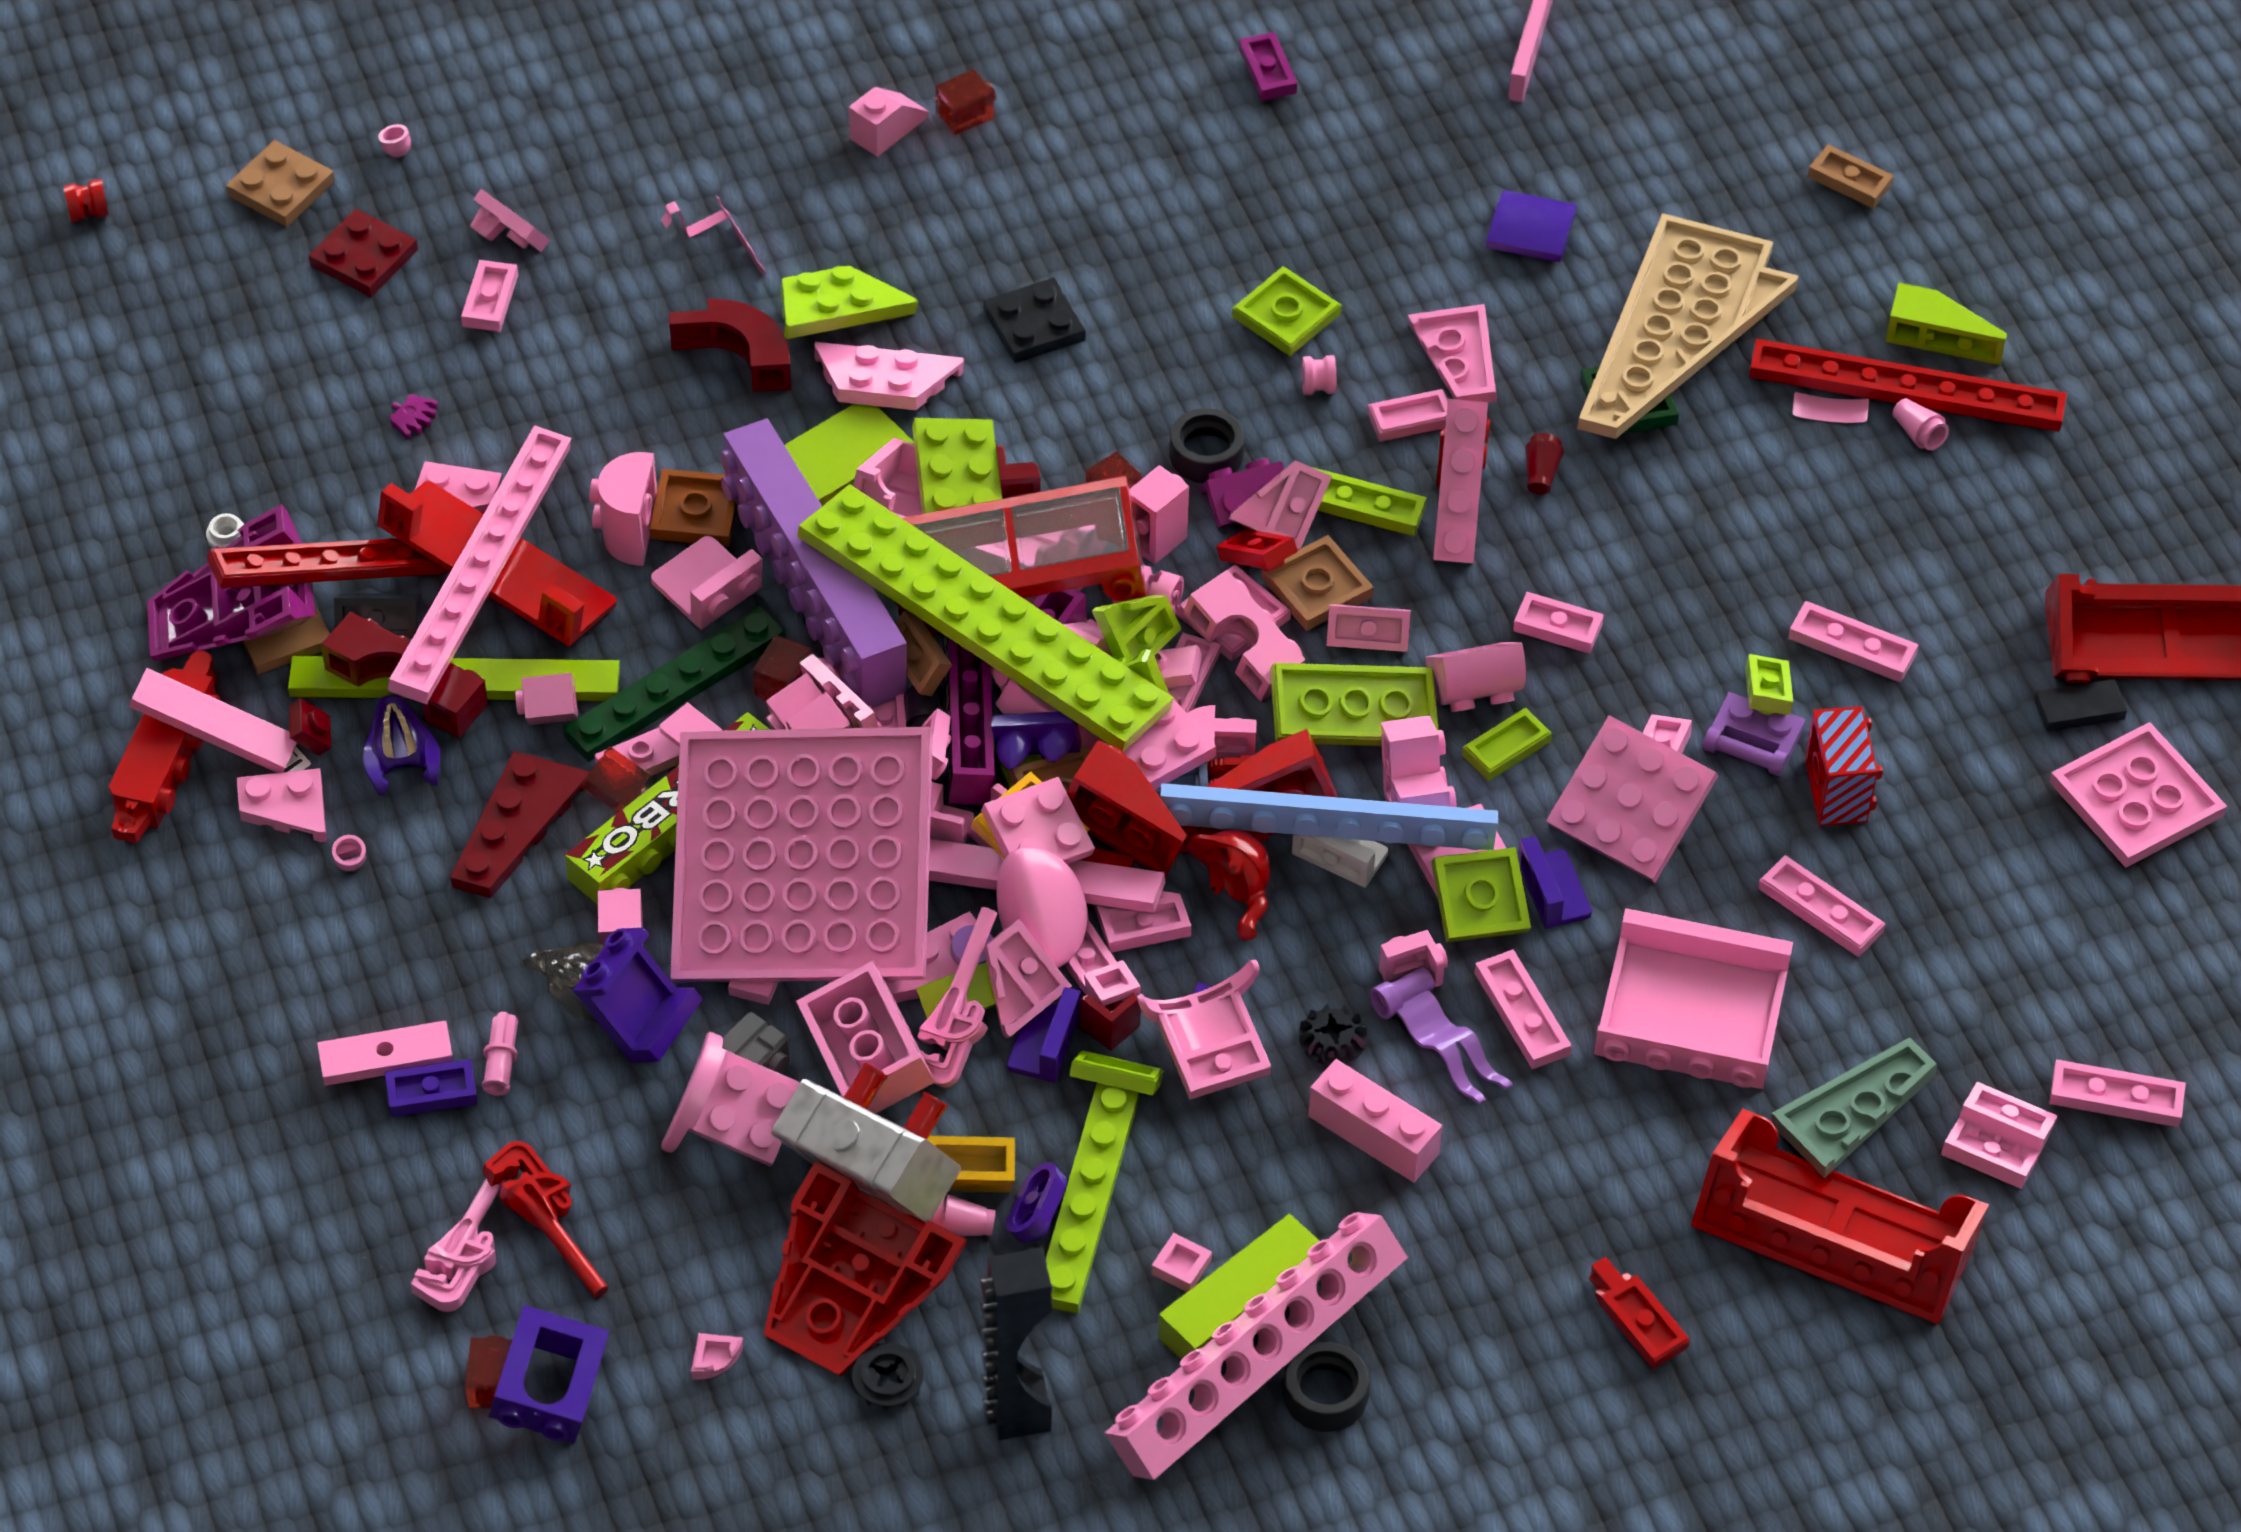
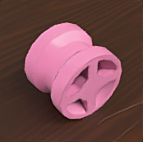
M1327 355L1322 360H1314L1311 356H1303V394L1313 395L1315 391L1336 394L1335 356Z

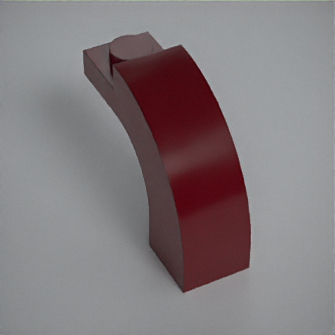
M707 299L708 310L669 312L671 350L726 349L738 354L747 362L751 371L752 392L792 390L790 354L787 340L777 323L764 312L748 304L728 299Z

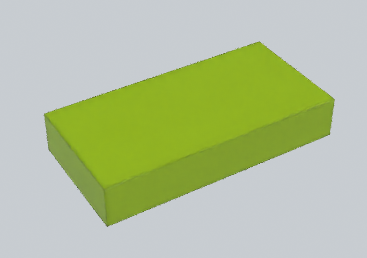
M1525 707L1463 746L1462 756L1489 782L1549 744L1552 739V732Z
M1082 1050L1072 1061L1069 1076L1154 1095L1161 1086L1164 1071L1161 1068Z

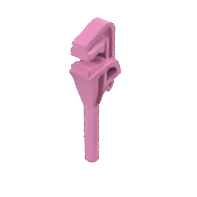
M981 907L949 990L931 1016L920 1026L917 1036L923 1043L929 1045L939 1044L944 1050L948 1051L944 1059L940 1054L927 1055L920 1050L935 1080L934 1084L942 1088L951 1087L957 1083L972 1045L978 1042L988 1030V1027L982 1022L985 1014L983 1006L977 1001L967 1003L966 995L997 916V912L985 907Z
M486 1178L463 1219L439 1242L428 1249V1253L424 1258L426 1270L418 1269L411 1282V1290L414 1295L440 1311L451 1312L457 1310L463 1305L478 1277L486 1274L495 1266L497 1261L493 1235L487 1231L481 1232L478 1235V1226L506 1179L502 1180L500 1184L491 1187Z

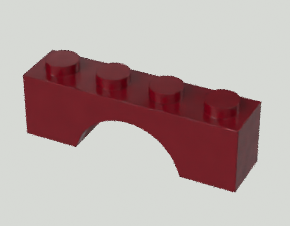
M349 612L321 643L325 670L359 687L374 679L391 677L411 640L406 636H398L382 628L372 619H364ZM450 662L428 703H423L425 721L460 738L488 706L485 680L476 672L469 669L464 670Z

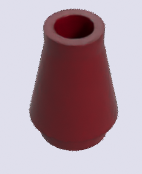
M1535 434L1525 446L1528 476L1527 489L1533 494L1545 495L1551 491L1553 479L1564 455L1561 440L1552 434Z

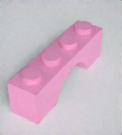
M1448 399L1433 560L1474 563L1488 402Z

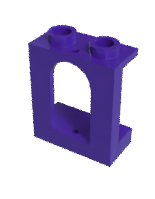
M523 1305L488 1417L496 1419L504 1426L510 1428L523 1427L542 1433L543 1436L553 1441L566 1440L575 1443L610 1331ZM533 1348L577 1361L568 1392L557 1403L549 1405L540 1404L532 1400L525 1391L524 1377Z

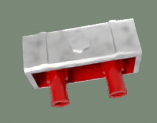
M866 1062L862 1064L861 1070L846 1094L842 1097L808 1079H803L773 1126L772 1135L812 1164L816 1161L853 1180L859 1188L886 1201L898 1211L906 1215L911 1214L924 1222L930 1221L961 1170L958 1163L927 1140L948 1106L931 1094L923 1092L922 1098L905 1126L900 1127L868 1110L869 1105L888 1076Z

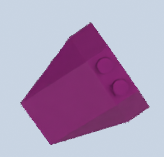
M281 504L245 523L238 529L241 536L226 548L303 543L286 508ZM208 562L193 574L186 570L147 601L150 657L154 661L194 653L195 650L203 651L279 634L296 625H300L315 616L313 582L220 588Z

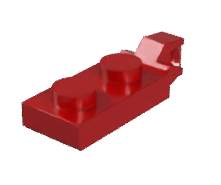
M1606 1257L1591 1265L1592 1270L1589 1279L1597 1289L1594 1295L1599 1305L1652 1369L1689 1348V1337L1637 1275L1632 1277L1629 1273H1625L1621 1276Z

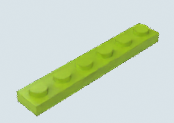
M1101 1083L1096 1084L1046 1256V1264L1052 1284L1053 1309L1079 1314L1139 1102L1140 1092Z

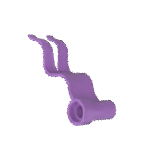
M1420 967L1392 983L1388 981L1383 982L1369 991L1370 1002L1375 1012L1383 1019H1389L1398 1014L1413 1040L1422 1048L1436 1050L1445 1061L1456 1088L1463 1095L1473 1099L1478 1105L1486 1101V1099L1469 1082L1464 1071L1457 1043L1465 1050L1474 1070L1483 1079L1500 1085L1505 1090L1513 1086V1083L1508 1078L1498 1074L1491 1068L1475 1033L1467 1027L1455 1026L1445 1016L1437 999L1430 992L1434 989L1435 984L1432 975L1426 968Z

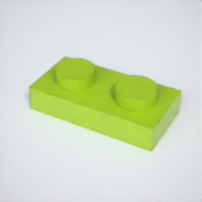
M1749 654L1745 665L1749 708L1765 715L1777 713L1790 716L1793 694L1789 661Z

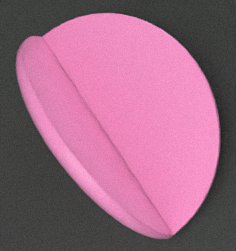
M1021 848L1012 851L1004 859L997 879L996 899L1002 929H1006L1014 921L1020 919L1057 968H1060L1076 954L1086 932L1087 905L1081 884L1071 868L1051 852L1038 848Z

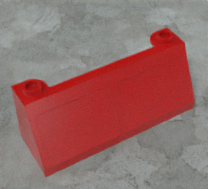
M2058 574L2045 591V611L2054 678H2066L2067 684L2079 685L2090 683V678L2241 680V585L2096 583V579H2087L2081 585L2079 574Z
M1742 1109L1712 1153L1691 1226L1939 1325L1977 1242L1989 1204L1965 1195H1954L1944 1201L1940 1212L1834 1170L1823 1178L1807 1160L1776 1148L1778 1132L1769 1119Z

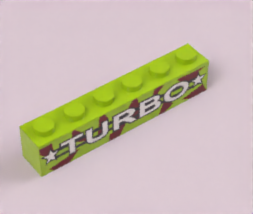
M747 712L724 731L770 729ZM679 766L565 854L567 880L597 905L598 891L616 888L629 889L643 875L655 871L661 861L676 850Z

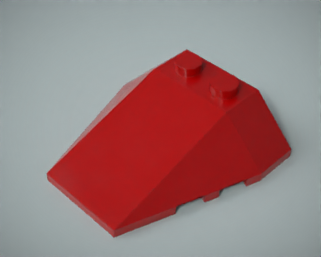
M815 1161L792 1202L790 1211L792 1214L787 1240L784 1239L781 1252L783 1255L778 1280H775L763 1335L841 1377L855 1364L862 1353L875 1346L946 1280L967 1241L929 1220L923 1223L910 1215L898 1211L889 1204L860 1190L853 1180Z

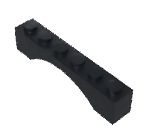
M1043 1248L987 1257L988 1276L980 1277L984 1302H981L984 1326L981 1327L984 1350L981 1351L985 1372L982 1375L985 1398H982V1405L986 1424H995L998 1441L1052 1431V1407L1043 1371L1018 1355L1025 1338L1042 1319L1052 1312V1284Z

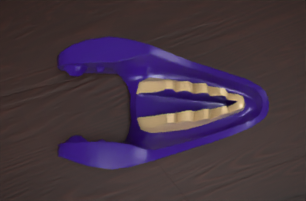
M387 695L382 697L376 706L370 734L364 748L363 765L378 796L385 795V791L389 786L388 780L382 776L400 766L413 765L427 768L423 774L424 779L430 783L431 787L438 786L440 748L433 735L423 726L407 702L398 695Z

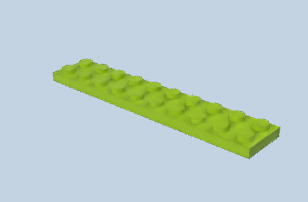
M851 484L819 508L798 527V538L1109 745L1115 746L1123 752L1172 707L1174 697Z

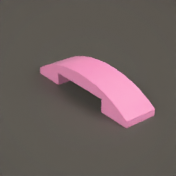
M1087 908V927L1084 939L1076 954L1064 964L1066 969L1081 990L1103 1006L1125 999L1132 993H1141L1140 984L1123 960L1118 962L1115 960L1090 923Z

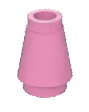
M1907 398L1900 400L1895 405L1892 412L1893 417L1918 448L1935 450L1945 442L1949 434V427L1942 415Z
M946 1194L930 1221L958 1236H991L994 1227L995 1210L987 1209L984 1206Z

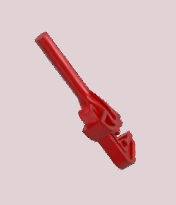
M521 1141L508 1143L484 1163L482 1173L487 1178L488 1183L492 1187L500 1184L506 1178H517L519 1169H521L523 1173L519 1179L508 1180L502 1183L499 1197L503 1204L544 1232L593 1297H601L609 1289L608 1285L557 1219V1216L565 1217L570 1212L572 1199L569 1196L571 1184L562 1176L551 1173L527 1143Z

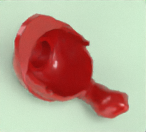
M1222 830L1210 835L1196 834L1191 836L1187 844V850L1208 868L1210 876L1209 886L1212 888L1216 887L1214 894L1220 893L1222 888H1224L1232 899L1245 902L1248 905L1247 910L1238 922L1237 931L1242 940H1253L1257 937L1256 924L1264 916L1268 908L1265 890L1270 879V859L1265 847L1256 837L1244 830Z

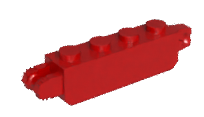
M195 650V653L189 656V660H187L183 670L173 668L162 673L166 677L220 700L214 688L217 675L215 670L212 669L214 664L213 656L206 650ZM143 713L108 786L115 813L111 827L114 839L137 844L148 827L158 829L164 815L172 811L175 803V791L179 783L187 779L190 771V759L195 750H200L204 740Z

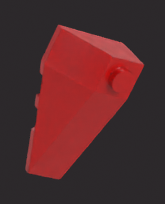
M1307 729L1268 745L1206 786L1338 798L1323 759ZM1181 826L1187 837L1180 852L1188 851L1187 844L1193 835H1210L1222 830L1233 829ZM1244 830L1252 834L1259 841L1269 840V835L1281 834Z

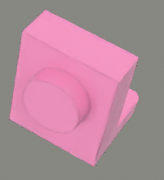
M1428 929L1406 937L1398 936L1387 943L1381 944L1379 971L1385 982L1403 977L1420 967H1424L1432 975L1435 987L1443 985L1444 968L1448 967L1447 955L1440 943L1435 944Z

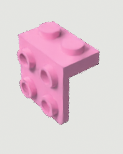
M704 536L655 570L651 575V583L702 630L762 588L763 558L751 549L736 559L715 538Z

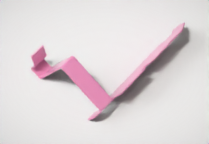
M718 196L717 199L722 210L687 228L676 203L673 201L665 205L666 213L661 221L666 229L672 222L671 215L677 212L682 227L689 238L729 219L731 227L743 246L745 245L757 268L763 276H766L763 266L758 262L753 250L728 211L723 207Z

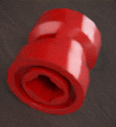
M102 179L91 180L87 185L80 187L76 184L63 186L71 223L81 222L85 217L92 215L96 218L109 216Z

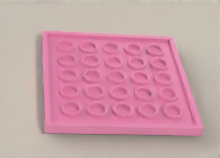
M931 727L680 731L670 979L674 983L835 981L873 960L884 980H926L933 730Z

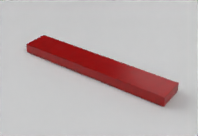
M397 538L210 549L207 561L220 588L445 574L446 571L445 568Z

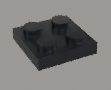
M1054 277L983 300V311L1014 364L1086 340V329Z

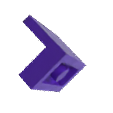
M1536 835L1520 839L1518 853L1520 871L1544 928L1548 929L1590 919L1592 916L1591 906L1567 851L1559 849L1543 853Z
M1064 987L1058 1005L1051 1003L1020 1028L1007 1063L1008 1071L1056 1083L1080 1019L1081 991Z

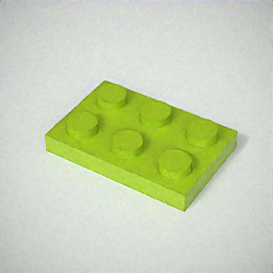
M914 419L912 431L922 514L1002 499L993 419Z

